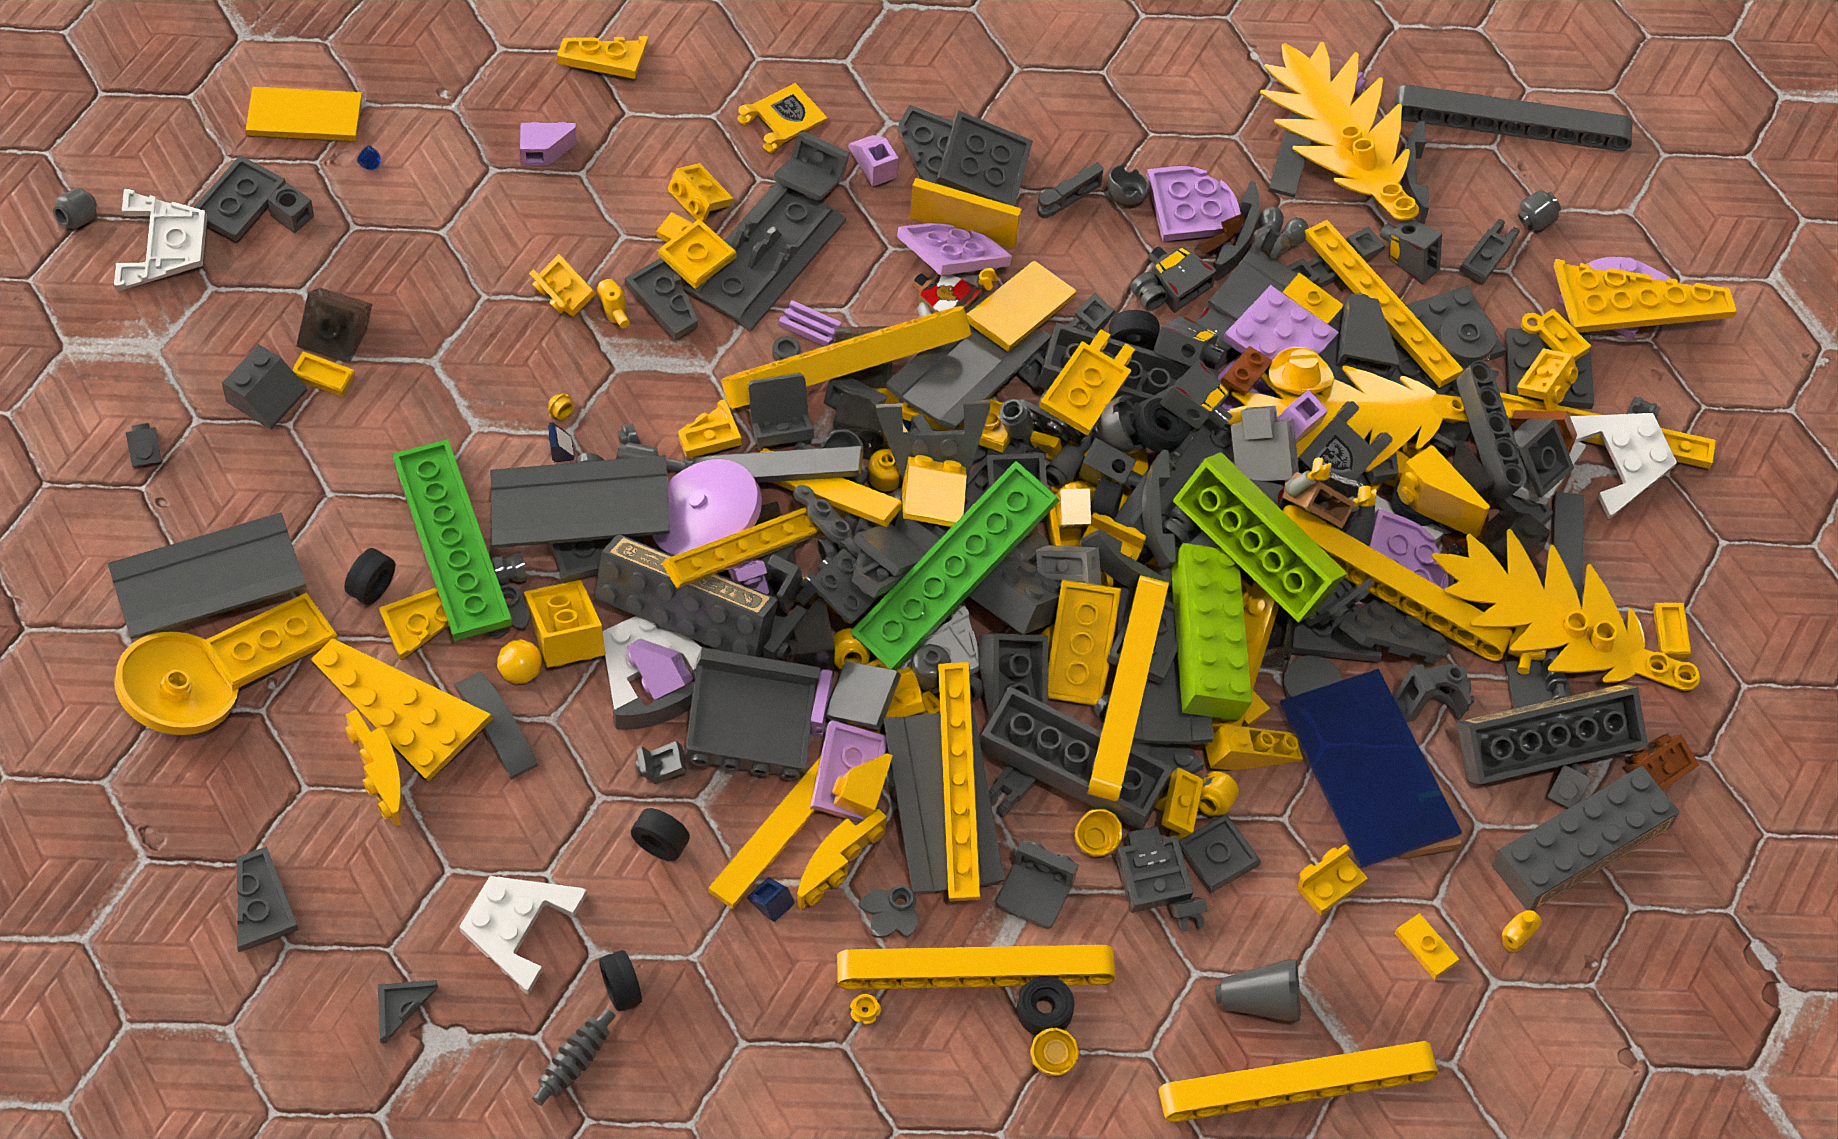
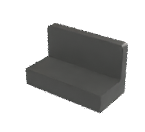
M772 554L767 564L773 581L782 585L777 593V597L782 611L788 613L796 600V596L803 588L799 585L803 581L802 573L799 566Z

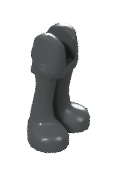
M1267 207L1259 216V229L1254 232V248L1258 252L1263 248L1271 251V258H1278L1280 255L1285 254L1290 247H1295L1305 241V230L1309 229V226L1304 219L1296 217L1291 219L1285 225L1283 232L1280 233L1284 223V215L1278 207Z

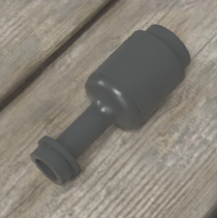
M1016 399L1007 400L1002 404L999 412L1002 424L1009 436L1027 445L1025 452L1034 451L1035 448L1030 441L1034 421L1026 405Z
M1097 424L1090 434L1086 435L1076 447L1073 445L1064 446L1046 466L1047 481L1052 486L1061 489L1064 485L1069 484L1080 472L1085 459L1084 454L1091 447L1094 439L1097 438Z
M627 442V444H619L616 459L659 456L656 447ZM687 457L684 458V461L666 458L667 470L681 472L693 465V460Z

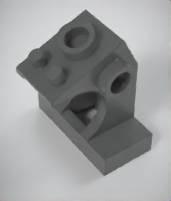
M1423 664L1412 666L1392 698L1406 723L1417 719L1430 698H1435L1442 703H1448L1458 720L1463 717L1466 711H1469L1471 703H1474V696H1470L1471 681L1467 678L1466 667L1444 664L1426 670Z

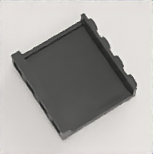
M701 648L696 663L684 759L691 760L693 764L699 766H707L710 763L721 765L723 769L729 771H736L740 768L751 770L753 774L766 776L770 773L781 775V778L794 781L799 778L802 779L809 768L806 762L815 685L819 680L820 667Z

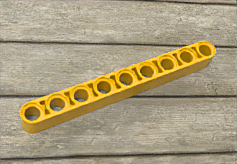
M957 306L723 378L721 383L729 408H738L749 404L748 383L752 380L801 373L805 377L807 387L969 337L972 333L964 306Z
M1296 505L1284 507L1283 512L1348 573L1344 577L1345 579L1358 585L1370 578L1373 584L1367 588L1368 592L1488 660L1499 661L1503 658L1513 635L1510 627H1472L1470 622L1482 614L1483 611L1458 597L1446 594L1443 588Z
M1142 575L1139 576L1087 794L1118 801L1169 582Z
M1108 945L850 949L837 954L838 986L846 990L1024 987L1030 980L1041 976L1055 977L1063 981L1067 986L1106 985L1116 980L1114 949Z
M1422 1041L1175 1081L1162 1085L1158 1091L1165 1120L1167 1122H1180L1418 1083L1435 1078L1439 1072L1431 1044Z

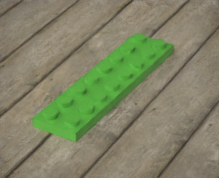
M446 439L393 453V463L454 641L512 626V619L449 440Z
M1015 461L858 623L851 633L890 670L896 671L1060 500L1022 465Z

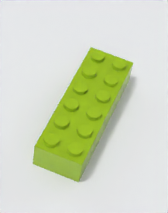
M1222 452L1205 458L1173 499V502L1298 623L1314 615L1348 574Z
M1183 543L1176 553V563L1171 567L1182 713L1239 721L1252 704L1240 566L1223 549Z

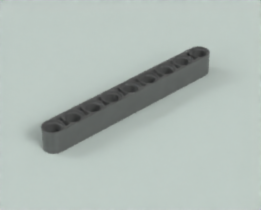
M1402 85L1396 90L1394 108L1397 104L1402 105L1401 120L1417 123L1425 121V124L1612 151H1625L1632 145L1633 121L1624 115L1415 85Z

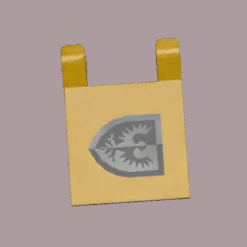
M796 83L754 104L740 106L738 112L741 115L737 117L742 125H746L759 115L773 132L764 136L766 143L763 144V148L768 153L776 151L783 143L797 137L802 130L806 132L826 122L828 118Z

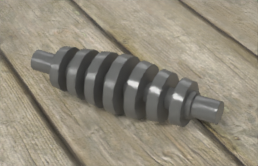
M605 1009L598 1018L590 1017L585 1022L587 1027H579L576 1030L577 1035L572 1034L567 1039V1043L561 1044L558 1048L559 1053H555L551 1059L553 1064L549 1063L545 1068L547 1075L542 1074L538 1079L540 1088L532 1097L535 1103L542 1106L549 1096L558 1097L563 1092L561 1087L567 1088L572 1084L571 1079L576 1080L581 1075V1071H586L590 1066L589 1061H593L596 1056L595 1050H600L603 1045L601 1039L606 1040L610 1034L607 1026L615 1018V1014L612 1011Z

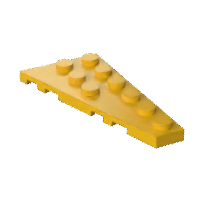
M1555 259L1553 264L1570 325L1578 333L1734 318L1737 312L1729 288L1696 283L1693 286L1678 283L1676 279L1667 278L1666 281L1652 279V275L1612 268L1606 271L1592 269L1589 264L1569 265L1565 264V260Z
M333 638L311 658L319 669L377 729L383 728L390 743L428 782L494 718L488 712Z

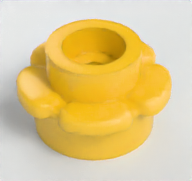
M557 394L548 403L550 417H556L560 421L568 418L574 410V403L568 394Z
M869 994L857 996L850 1004L852 1009L850 1015L856 1022L871 1024L876 1021V1017L881 1013L880 1004L875 997ZM867 1008L868 1011L863 1012L862 1009Z

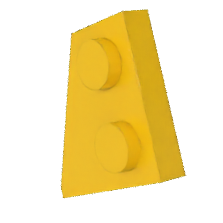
M725 399L720 400L717 403L718 408L710 414L702 413L693 423L687 424L678 431V439L688 459L742 445L741 435Z

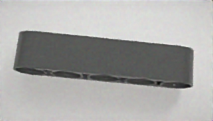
M1477 360L1458 377L1457 386L1490 489L1496 497L1507 499L1526 483L1527 476L1494 373L1486 362Z

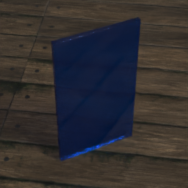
M1379 669L1280 700V705L1360 868L1462 834Z

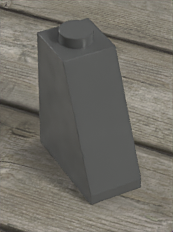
M1365 294L1349 295L1343 307L1337 366L1343 367L1347 365L1366 372L1392 376L1398 367L1399 358L1378 299L1370 298Z

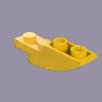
M355 709L346 714L348 726L344 729L352 744L357 742L361 748L359 755L365 764L364 772L366 777L362 780L363 785L370 796L375 794L379 800L377 807L385 820L390 818L393 825L397 827L401 825L403 795L394 751L383 728L380 727L370 732L359 712Z
M877 809L856 826L848 818L845 819L821 843L801 878L797 892V907L800 911L808 905L813 906L822 899L824 892L831 887L836 888L840 886L848 875V861L856 859L862 852V848L870 842L876 843L884 836L887 816L880 809Z

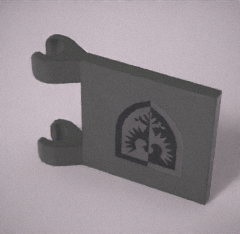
M1347 401L1335 417L1298 457L1311 471L1315 458H1323L1322 465L1331 463L1329 478L1323 482L1342 495L1393 440L1388 433L1381 432L1369 445L1346 423L1359 410V406L1354 401Z

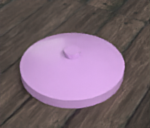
M715 459L694 464L682 470L668 482L670 534L652 536L664 553L675 556L753 527L759 518L762 506L759 485L745 467L730 460Z

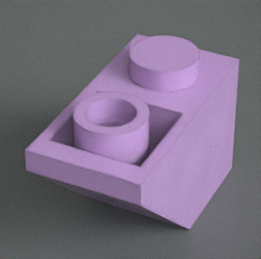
M521 123V166H549L577 144L576 123Z
M871 135L848 144L850 151L872 187L897 178L898 157L886 138Z
M1307 390L1291 403L1277 419L1293 418L1296 443H1298L1322 423L1328 410Z
M641 638L627 646L629 660L635 668H638L643 677V687L648 694L652 695L654 700L686 685L693 679L680 652Z

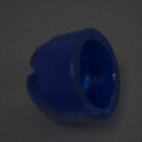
M369 145L359 154L357 163L367 170H374L379 166L381 156L375 148Z

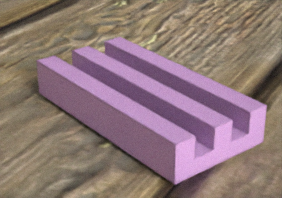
M791 300L789 308H786L784 311V316H781L779 319L780 327L822 346L831 345L840 331L842 323ZM790 318L793 319V320H795V321H798V322L804 324L805 327L802 326V325H800V324H798V323H795V322L791 321ZM813 330H818V331H820V332H822V333H824V334H827V335H829V336H828V337H827V336H824V335H822V334H820V333H818V332H815V331H813Z
M822 669L820 671L811 716V734L816 737H823L825 713L830 702L833 687V673L830 670Z

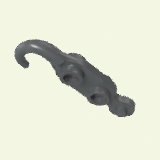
M798 485L793 493L794 498L807 506V514L810 520L822 530L832 543L841 544L851 554L858 557L860 548L853 542L854 537L849 524L839 516L827 501L817 500L814 496V491L810 487Z

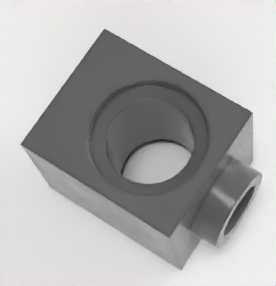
M289 183L275 190L270 195V198L267 199L271 217L294 234L314 217L311 199Z

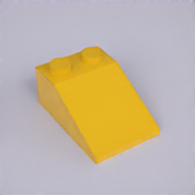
M1433 445L1405 463L1397 488L1398 495L1403 503L1410 505L1416 512L1465 534H1471L1474 538L1480 535L1490 506Z
M924 455L908 456L902 485L903 518L952 527L964 514L966 467L952 460H946L942 463L933 461L932 458Z
M581 580L524 592V598L530 612L538 646L547 668L553 666L560 667L580 660H592L595 657L605 655L602 624Z

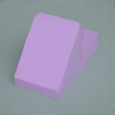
M754 559L728 569L733 581L762 593H769L764 576L767 571L763 561Z

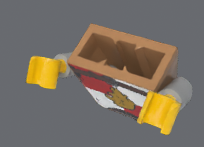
M986 268L979 275L973 276L959 274L942 276L938 274L933 280H930L922 273L919 274L912 283V287L920 292L917 304L919 317L957 306H964L966 311L982 296L981 288H985L988 291L993 288L992 281H998L993 268Z
M1315 458L1312 471H1306L1303 474L1296 472L1285 483L1283 499L1341 529L1350 513L1357 511L1359 506L1372 507L1375 505L1376 490H1371L1370 486L1359 487L1358 498L1353 496L1347 498L1320 482L1329 478L1331 463L1322 465L1323 458Z

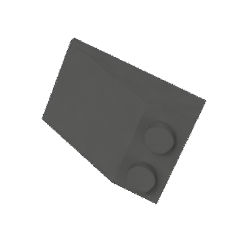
M995 633L979 636V669L989 719L992 718L1009 687L1048 705V636Z

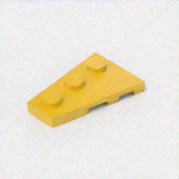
M639 36V40L625 41L624 37H614V41H599L596 37L563 38L557 53V64L635 79L648 46L649 36Z
M436 587L379 607L380 616L400 661L449 626Z

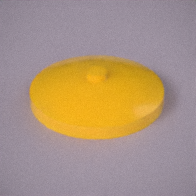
M182 632L154 633L132 643L121 655L114 678L118 700L130 716L153 730L174 735L197 734L219 725L231 713L239 688L231 691L201 648V641L205 639Z

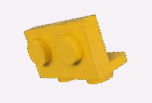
M560 254L540 273L534 269L530 272V275L536 280L533 283L535 288L544 296L548 293L552 297L549 303L560 314L565 311L574 317L597 294Z

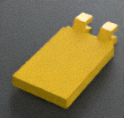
M1100 329L1090 345L1083 341L1081 342L1038 406L1087 436L1097 424L1105 405L1114 399L1129 377L1131 369L1127 368V365L1135 351L1133 347L1125 343L1115 359L1103 354L1102 352L1107 346L1110 334Z

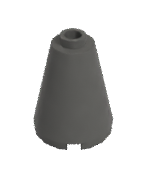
M1287 959L1221 978V985H1215L1216 1003H1222L1223 1010L1292 1022L1300 1021L1301 1003L1299 998L1300 986L1297 960Z

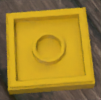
M700 219L657 250L658 256L694 289L737 258L736 251Z

